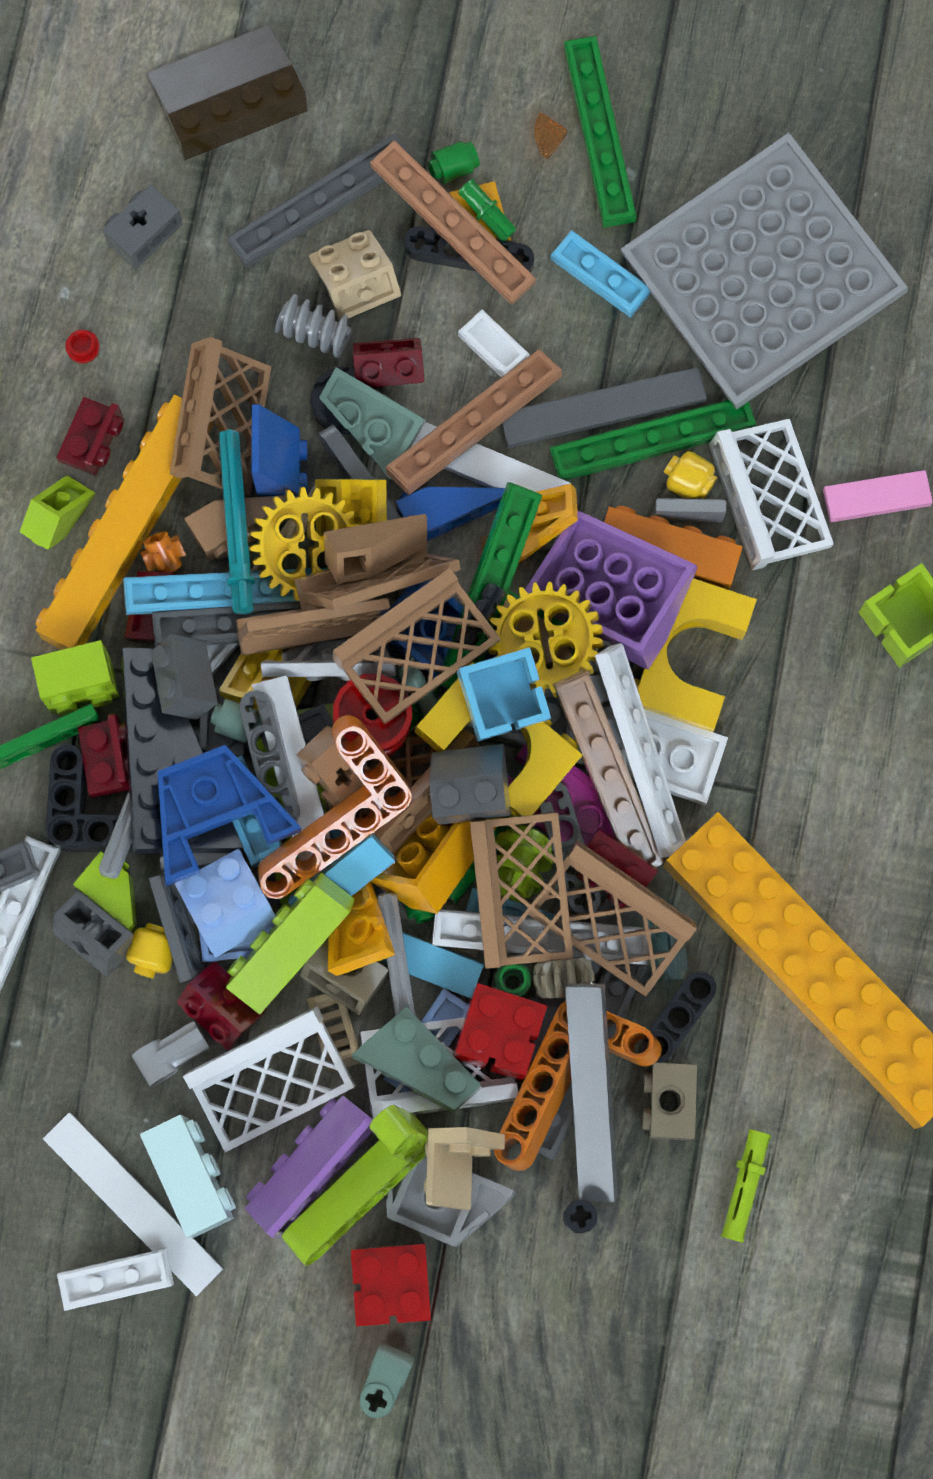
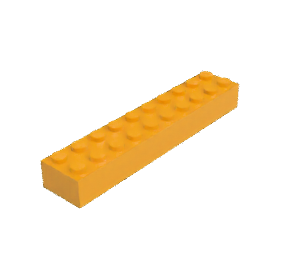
M717 812L666 860L663 868L914 1129L923 1127L933 1117V1033L735 828Z

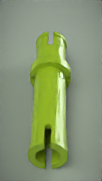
M752 1129L748 1130L742 1160H737L736 1168L739 1171L721 1237L744 1243V1235L753 1207L760 1175L764 1176L766 1170L763 1167L769 1140L771 1139L769 1134Z

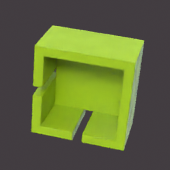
M922 563L897 579L893 586L890 584L866 600L858 612L876 637L881 634L884 635L885 638L881 644L899 668L933 646V577Z
M101 640L31 657L40 699L51 714L57 713L58 716H65L87 703L92 704L93 707H103L113 702L112 699L120 697L112 660Z

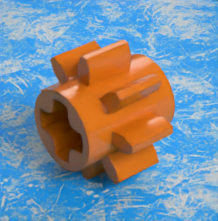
M165 531L147 538L144 541L146 549L140 552L149 572L154 569L157 572H174L182 565L180 557L186 555L178 535L170 538L168 532Z

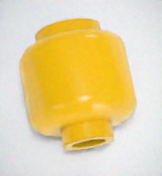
M692 451L685 452L680 458L674 455L664 470V473L669 476L666 483L667 489L682 499H705L718 478L714 475V465Z
M147 923L145 928L141 927L135 930L132 944L126 954L127 961L135 965L134 973L154 979L155 973L165 974L169 972L173 963V957L163 927Z

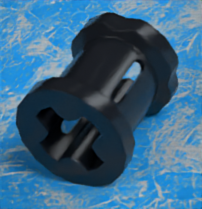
M576 1200L571 1202L564 1210L563 1221L565 1226L572 1232L582 1234L591 1231L595 1227L598 1214L596 1208L590 1202ZM576 1206H581L583 1212H589L590 1219L584 1221V1227L579 1228L578 1222H571L570 1215L576 1213Z

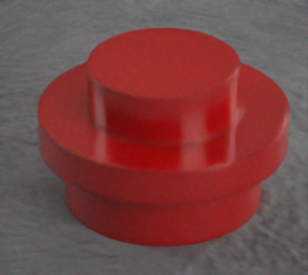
M77 330L67 338L65 349L72 361L86 364L98 356L100 343L94 333L88 330Z

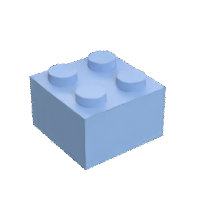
M239 849L200 869V873L174 883L215 958L254 937L262 930L275 925L272 922L275 914Z

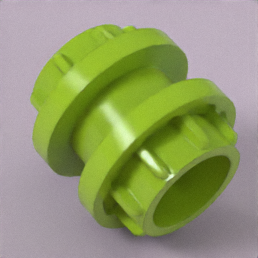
M516 825L522 831L527 828V826ZM513 828L507 829L506 832H501L496 836L495 842L508 851L520 834ZM531 828L527 833L528 836L543 848L549 842L545 835ZM523 838L511 855L528 867L540 853V850ZM552 846L547 850L549 853L552 851ZM499 850L497 851L499 854L497 855V863L504 856ZM543 854L531 871L544 881L538 872L549 871L553 861ZM509 858L498 869L499 878L510 887L514 885L524 872ZM527 874L515 891L524 899H530L532 895L539 894L543 886ZM500 885L501 897H504L508 891ZM512 894L508 898L515 902H521Z

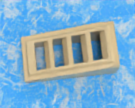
M325 993L308 998L309 1009L318 1006L320 1010L336 1004L339 1005L338 1010L322 1014L324 1018L322 1021L325 1024L342 1018L343 1023L327 1027V1030L331 1037L343 1033L347 1034V1037L333 1041L338 1051L351 1048L339 1052L346 1068L360 1064V1062L352 1058V1053L359 1048L348 1008ZM317 1032L319 1045L323 1053L325 1045ZM327 1053L325 1060L333 1062L329 1053ZM327 1067V1069H328L329 1072L338 1071V1070H335V1069H332V1068Z

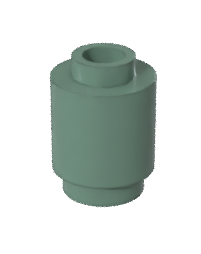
M225 699L223 705L216 704L210 720L211 724L216 725L214 732L247 743V736L240 712V703ZM249 707V712L256 713L259 724H252L253 729L263 726L258 710Z

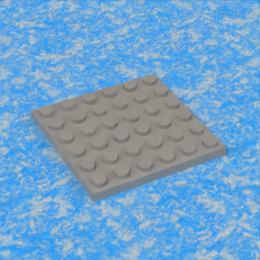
M790 133L774 142L621 248L622 255L641 281L647 286L652 296L736 410L908 292L907 285Z

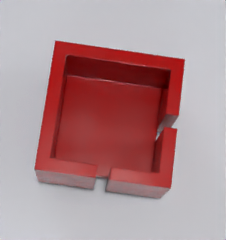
M477 983L472 992L453 1056L458 1061L482 1069L487 1064L489 1058L496 1059L492 1063L490 1071L522 1081L526 1077L536 1045L533 1042L538 1038L547 1006Z
M426 1244L351 1250L353 1284H361V1291L354 1292L356 1327L390 1324V1316L396 1315L397 1323L431 1320Z

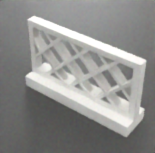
M790 419L731 432V429L716 433L709 443V448L752 571L764 568L768 563L828 549L834 545ZM783 430L787 442L784 450L766 441L770 433ZM747 439L758 445L754 456L751 458L740 452L737 441ZM762 448L779 457L773 470L756 461ZM783 460L796 467L798 476L794 482L777 473ZM752 468L769 477L764 489L750 482L748 475ZM773 480L790 489L785 501L767 492ZM794 492L807 498L809 507L806 513L788 504ZM763 499L780 508L774 521L762 515L759 506ZM784 511L801 520L796 533L778 524ZM806 523L818 530L821 541L811 543L799 536ZM774 531L791 540L786 550L774 551L770 539ZM795 543L801 545L798 547H794Z
M318 1006L199 1065L183 1076L189 1089L193 1088L225 1152L356 1086L322 1021L324 1018ZM317 1032L325 1045L321 1058L301 1052L305 1038ZM299 1042L297 1050L288 1048L289 1046ZM281 1051L294 1056L289 1075L269 1068L273 1054ZM327 1053H329L333 1062L325 1060ZM267 1058L264 1066L255 1064ZM299 1058L319 1064L313 1083L293 1076ZM323 1066L338 1070L344 1084L334 1089L318 1085ZM248 1067L262 1072L256 1091L237 1085L241 1070ZM234 1074L232 1083L224 1080ZM267 1074L287 1080L281 1099L261 1093ZM291 1082L311 1088L306 1103L297 1105L285 1101ZM214 1084L230 1088L225 1106L211 1103L204 1089ZM235 1090L254 1096L249 1115L229 1109ZM316 1090L324 1093L313 1099ZM259 1098L279 1105L274 1119L267 1122L253 1117ZM283 1107L292 1109L281 1115ZM215 1111L222 1113L220 1120ZM227 1115L246 1121L243 1134L232 1140L229 1139L223 1128ZM251 1123L259 1125L249 1131Z
M465 1017L423 1024L429 1031L441 1029L435 1036L439 1039L446 1028L456 1027L458 1030H461ZM380 1029L361 1031L362 1045ZM442 1043L444 1047L453 1055L454 1051L450 1049L448 1046H446L444 1043ZM459 1061L473 1072L471 1074L473 1077L477 1075L484 1080L479 1082L481 1089L459 1109L515 1101L518 1094L515 1079L506 1076V1078L491 1080L479 1071L481 1068H475L473 1065ZM364 1063L372 1120L390 1105H396L414 1115L447 1111L443 1107L415 1093V1090L410 1087L408 1088L412 1091L399 1093L404 1086L403 1083L399 1084L393 1094L377 1096L375 1080L381 1072L377 1070L374 1074L373 1067Z

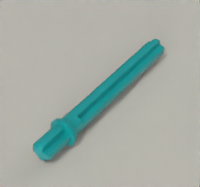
M227 429L226 431H221L218 435L230 572L227 585L231 587L233 612L243 615L254 610L252 585L255 584V578L251 576L240 437L238 431Z

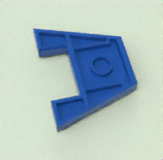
M226 745L158 771L165 886L200 873L199 866L187 839L252 813L257 820L267 845L301 832L302 828Z

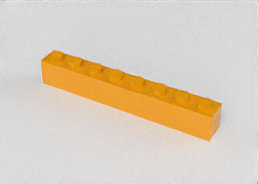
M174 394L169 403L165 402L161 406L157 415L158 423L152 432L148 431L144 435L140 443L141 452L135 461L131 460L127 464L123 472L124 481L118 490L114 489L110 493L105 504L107 510L101 520L97 518L91 525L88 532V537L90 538L84 549L79 548L71 561L72 569L66 579L61 578L54 589L53 596L55 598L50 607H45L36 620V632L40 638L61 650L87 643L142 549L144 541L149 537L182 478L170 475L182 403L181 397ZM213 421L208 424V434L214 425Z

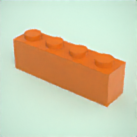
M609 506L604 523L697 565L694 579L730 590L743 546L737 545L735 540L726 536L710 537L704 535L700 529L693 526H683V528L670 525L667 519L659 516L643 517L637 515L636 511L629 507L617 506L613 508Z

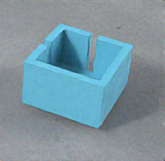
M530 648L458 669L457 675L477 741L510 732L512 730V723H514L515 729L518 730L551 719L542 686L534 688L532 691L529 684L539 680Z

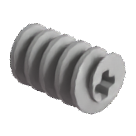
M293 294L290 300L284 304L279 314L275 333L283 329L285 337L291 338L295 334L297 342L303 343L308 339L309 347L316 348L320 344L321 352L328 353L333 349L334 357L340 358L349 342L352 327L347 326L348 316L344 314L336 322L335 310L331 309L327 316L324 317L322 316L323 305L319 304L312 312L310 311V300L306 299L300 307L297 305L298 295Z

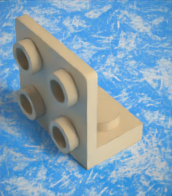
M370 230L355 233L348 239L333 245L324 246L319 251L309 255L312 265L328 290L338 320L344 314L350 318L402 296L393 265Z
M469 1127L428 1128V1140L425 1145L427 1178L424 1182L426 1204L470 1210L472 1156L488 1157L490 1156V1150H505V1134Z

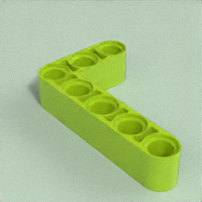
M390 1105L382 1110L369 1125V1128L378 1137L379 1141L284 1231L281 1238L305 1266L311 1265L325 1254L426 1157L425 1145L428 1140V1130L413 1113L396 1105Z

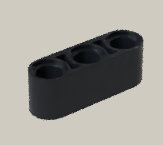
M699 971L692 973L682 983L650 1027L649 1031L656 1038L662 1040L666 1046L664 1056L660 1057L655 1063H664L673 1055L714 998L717 985L710 974ZM698 980L707 986L708 994L706 998L697 999L690 993L689 985L692 981ZM679 1009L685 1013L687 1017L685 1027L676 1028L670 1024L668 1014L671 1010ZM648 1039L641 1040L639 1053L646 1051Z

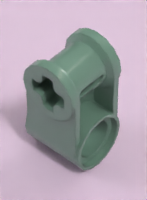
M381 1342L370 1366L369 1376L359 1399L360 1407L367 1416L380 1418L390 1413L401 1388L404 1387L416 1358L415 1356ZM379 1389L384 1392L383 1399L387 1401V1406L385 1408L378 1407L376 1412L370 1409L372 1403L367 1400V1396L369 1393L376 1394Z

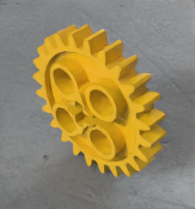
M299 487L298 497H295L290 490H285L286 501L273 496L275 508L271 509L262 506L261 508L267 517L265 520L254 518L255 523L261 526L260 531L249 533V535L258 539V544L249 546V550L259 552L260 555L251 562L253 565L264 566L258 576L264 578L270 575L272 578L268 583V587L273 589L278 584H281L280 595L284 597L292 589L293 598L296 601H299L294 579L307 576L305 573L306 552L298 547V543L305 539L301 521L302 513L307 514V537L314 540V546L308 548L311 574L323 571L317 565V557L321 552L325 551L324 535H319L315 531V520L319 516H327L331 523L329 531L360 525L349 523V520L355 514L354 511H346L344 513L341 511L345 505L344 500H339L333 505V493L328 492L320 499V489L315 487L310 496L307 495L305 487ZM291 518L296 524V531L291 537L284 538L279 532V525L284 519ZM294 553L298 557L299 565L295 571L287 573L282 568V560L287 554Z
M548 581L545 591H540L538 584L535 582L533 583L532 593L528 594L523 587H520L519 593L521 598L516 600L513 596L507 595L510 606L508 608L500 605L496 607L502 617L501 619L490 618V623L497 629L495 632L501 638V641L489 649L488 652L499 657L530 648L532 654H537L540 657L538 663L535 664L539 680L529 684L530 689L542 686L543 693L545 689H550L552 695L557 697L553 683L584 669L589 674L594 673L589 661L597 662L595 655L598 653L593 649L604 647L603 640L595 637L602 634L603 629L602 625L593 624L599 619L597 611L587 613L591 608L590 601L585 600L579 603L581 596L578 590L567 596L565 584L559 588L558 592H555L552 582ZM539 610L544 611L545 626L549 635L548 643L553 662V668L550 670L546 667L545 652L541 644L542 634L537 616ZM556 614H567L569 619L565 624L556 626L551 623L552 617ZM530 620L534 623L533 627L527 632L516 631V626L520 621ZM564 647H571L575 650V653L570 659L561 660L557 658L558 651Z

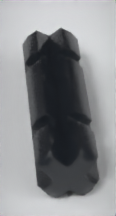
M491 583L487 584L481 594L483 596L482 600L478 599L475 603V606L488 623L496 611L495 605H500L505 597V592L497 585ZM469 613L467 619L474 620V618ZM466 626L464 644L475 646L478 641L476 636L478 633L482 634L483 630L477 627ZM461 628L454 638L456 643L460 642Z

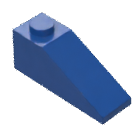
M426 487L421 490L416 489L410 495L404 492L400 496V499L396 501V510L401 518L426 514L427 541L497 510L505 488Z

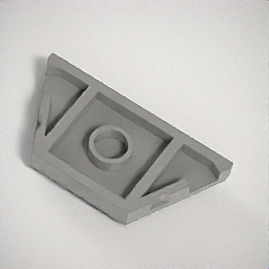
M348 639L289 649L282 653V661L265 660L261 662L262 677H282L287 675V677H306L307 680L318 681L325 679L327 676H340L341 680L349 681L350 679L343 669L340 670L332 659L333 650ZM381 648L372 655L380 656ZM385 648L384 657L389 658V652ZM363 660L353 669L358 676L377 673L379 662ZM383 663L381 674L396 676V665Z
M426 1156L387 1193V1218L453 1247H458L514 1197L516 1191L472 1173L470 1210L427 1205L424 1192V1182L427 1178Z

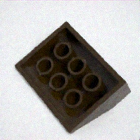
M269 24L146 73L185 160L308 111L303 86Z

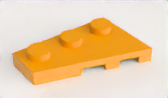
M369 882L352 895L355 900L350 913L329 936L328 971L335 976L396 955L372 882Z

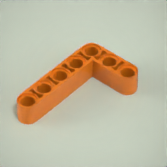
M349 715L338 718L332 727V737L339 753L363 782L364 786L270 853L259 863L257 875L260 887L269 898L280 899L287 896L302 885L307 878L310 879L405 810L410 804L411 792L403 775L357 717ZM348 731L359 733L358 737L352 742L346 743L341 741L342 736ZM375 758L380 760L379 765L372 770L363 768L364 763L369 759ZM389 787H401L400 792L395 796L388 797L384 795ZM367 807L372 809L370 814L364 818L355 817V813L361 808ZM333 829L342 830L341 835L336 839L325 838L326 834ZM302 851L313 852L312 856L307 860L301 861L296 859V856ZM274 872L284 874L276 882L267 880V877Z
M566 1000L558 1007L502 1126L500 1134H505V1150H494L497 1160L515 1171L526 1170L533 1164L572 1081ZM606 1011L607 1026L616 1025L614 1036L608 1039L609 1052L640 1066H650L657 1062L662 1051L658 1039L645 1027ZM641 1039H648L649 1045L646 1051L635 1054L634 1047L636 1043ZM562 1044H568L567 1054L563 1058L555 1059L556 1049ZM546 1077H552L553 1083L551 1088L546 1092H540L539 1087L542 1080ZM536 1110L537 1118L535 1122L525 1126L524 1118L526 1114ZM520 1143V1155L513 1160H509V1149L513 1145Z

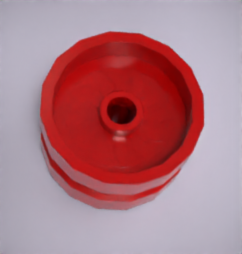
M377 673L362 674L359 677L365 680L376 681ZM381 674L380 682L400 685L395 679ZM349 680L339 690L334 701L333 724L338 718L351 715L357 717L387 756L393 755L405 743L412 721V705L385 725L379 717L376 720H369L366 714L370 713L373 717L376 713L352 681ZM366 686L374 696L375 687ZM379 688L377 701L385 712L399 704L400 691ZM404 692L403 700L408 697L407 692ZM348 731L343 736L348 742H352L358 737L359 733Z

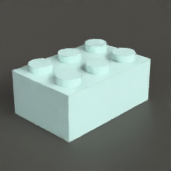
M178 1115L140 1134L186 1238H195L234 1219L231 1210L235 1209L236 1205L228 1188H220L216 1180V1176L221 1175L213 1155L205 1154L200 1143L206 1140L197 1121L194 1122L193 1119L189 1120V1118L183 1115Z

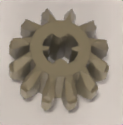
M585 957L543 961L534 965L533 984L536 988V994L541 998L566 997L565 987L569 983L593 984V981H595L591 961Z

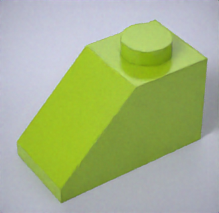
M66 475L31 499L20 533L31 539L36 545L49 550L67 537L93 500L95 492Z
M100 851L73 885L131 933H134L137 929L133 878L126 872L130 865L124 861L120 874L116 879L105 877L99 871L104 855Z

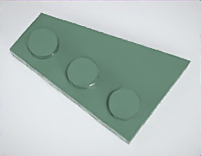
M335 368L319 397L341 424L357 439L367 454L377 462L385 474V467L412 447L426 422L425 418L339 368Z
M407 1007L352 1053L354 1060L362 1064H368L379 1070L382 1075L403 1083L414 1089L415 1093L452 1113H455L481 1089V1084Z

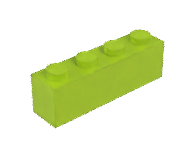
M321 872L313 882L307 878L294 894L298 899L291 907L286 904L283 905L272 919V922L275 923L268 933L262 930L249 946L253 949L246 958L240 955L228 970L231 977L226 988L258 1014L263 1012L352 909L355 899Z

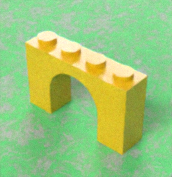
M693 578L667 641L649 670L644 669L641 680L634 678L643 709L713 732L725 696L692 686L679 679L669 665L667 646L678 633L690 628H706L743 640L757 599Z
M459 678L417 725L414 731L437 752L445 751L463 729L471 723ZM550 720L519 729L526 741L527 759L521 773L508 787L510 810L514 817L533 815L583 755L578 751L579 748L574 739L565 733L560 736L550 727L552 725Z

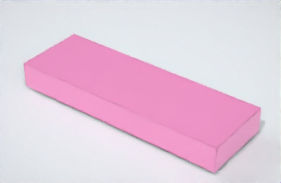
M926 470L825 486L823 489L830 523L929 507L933 503Z

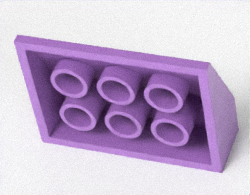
M578 511V521L560 534L525 590L528 594L532 593L533 583L536 582L540 591H545L548 581L552 582L555 592H558L559 588L565 584L567 596L578 590L581 596L579 603L585 600H589L591 603V608L587 613L595 611L598 613L599 619L593 624L602 625L603 633L595 637L609 641L611 645L622 643L627 659L649 670L667 641L696 573L697 565ZM558 613L554 618L565 624L569 616L564 613Z
M342 1096L338 1101L332 1098L320 1111L319 1114L323 1119L314 1129L308 1125L297 1137L295 1143L299 1146L289 1157L284 1153L271 1167L270 1170L274 1173L271 1179L265 1185L261 1181L258 1182L246 1196L250 1203L244 1209L272 1238H281L284 1231L304 1212L372 1133V1130L369 1128L372 1119L346 1097Z

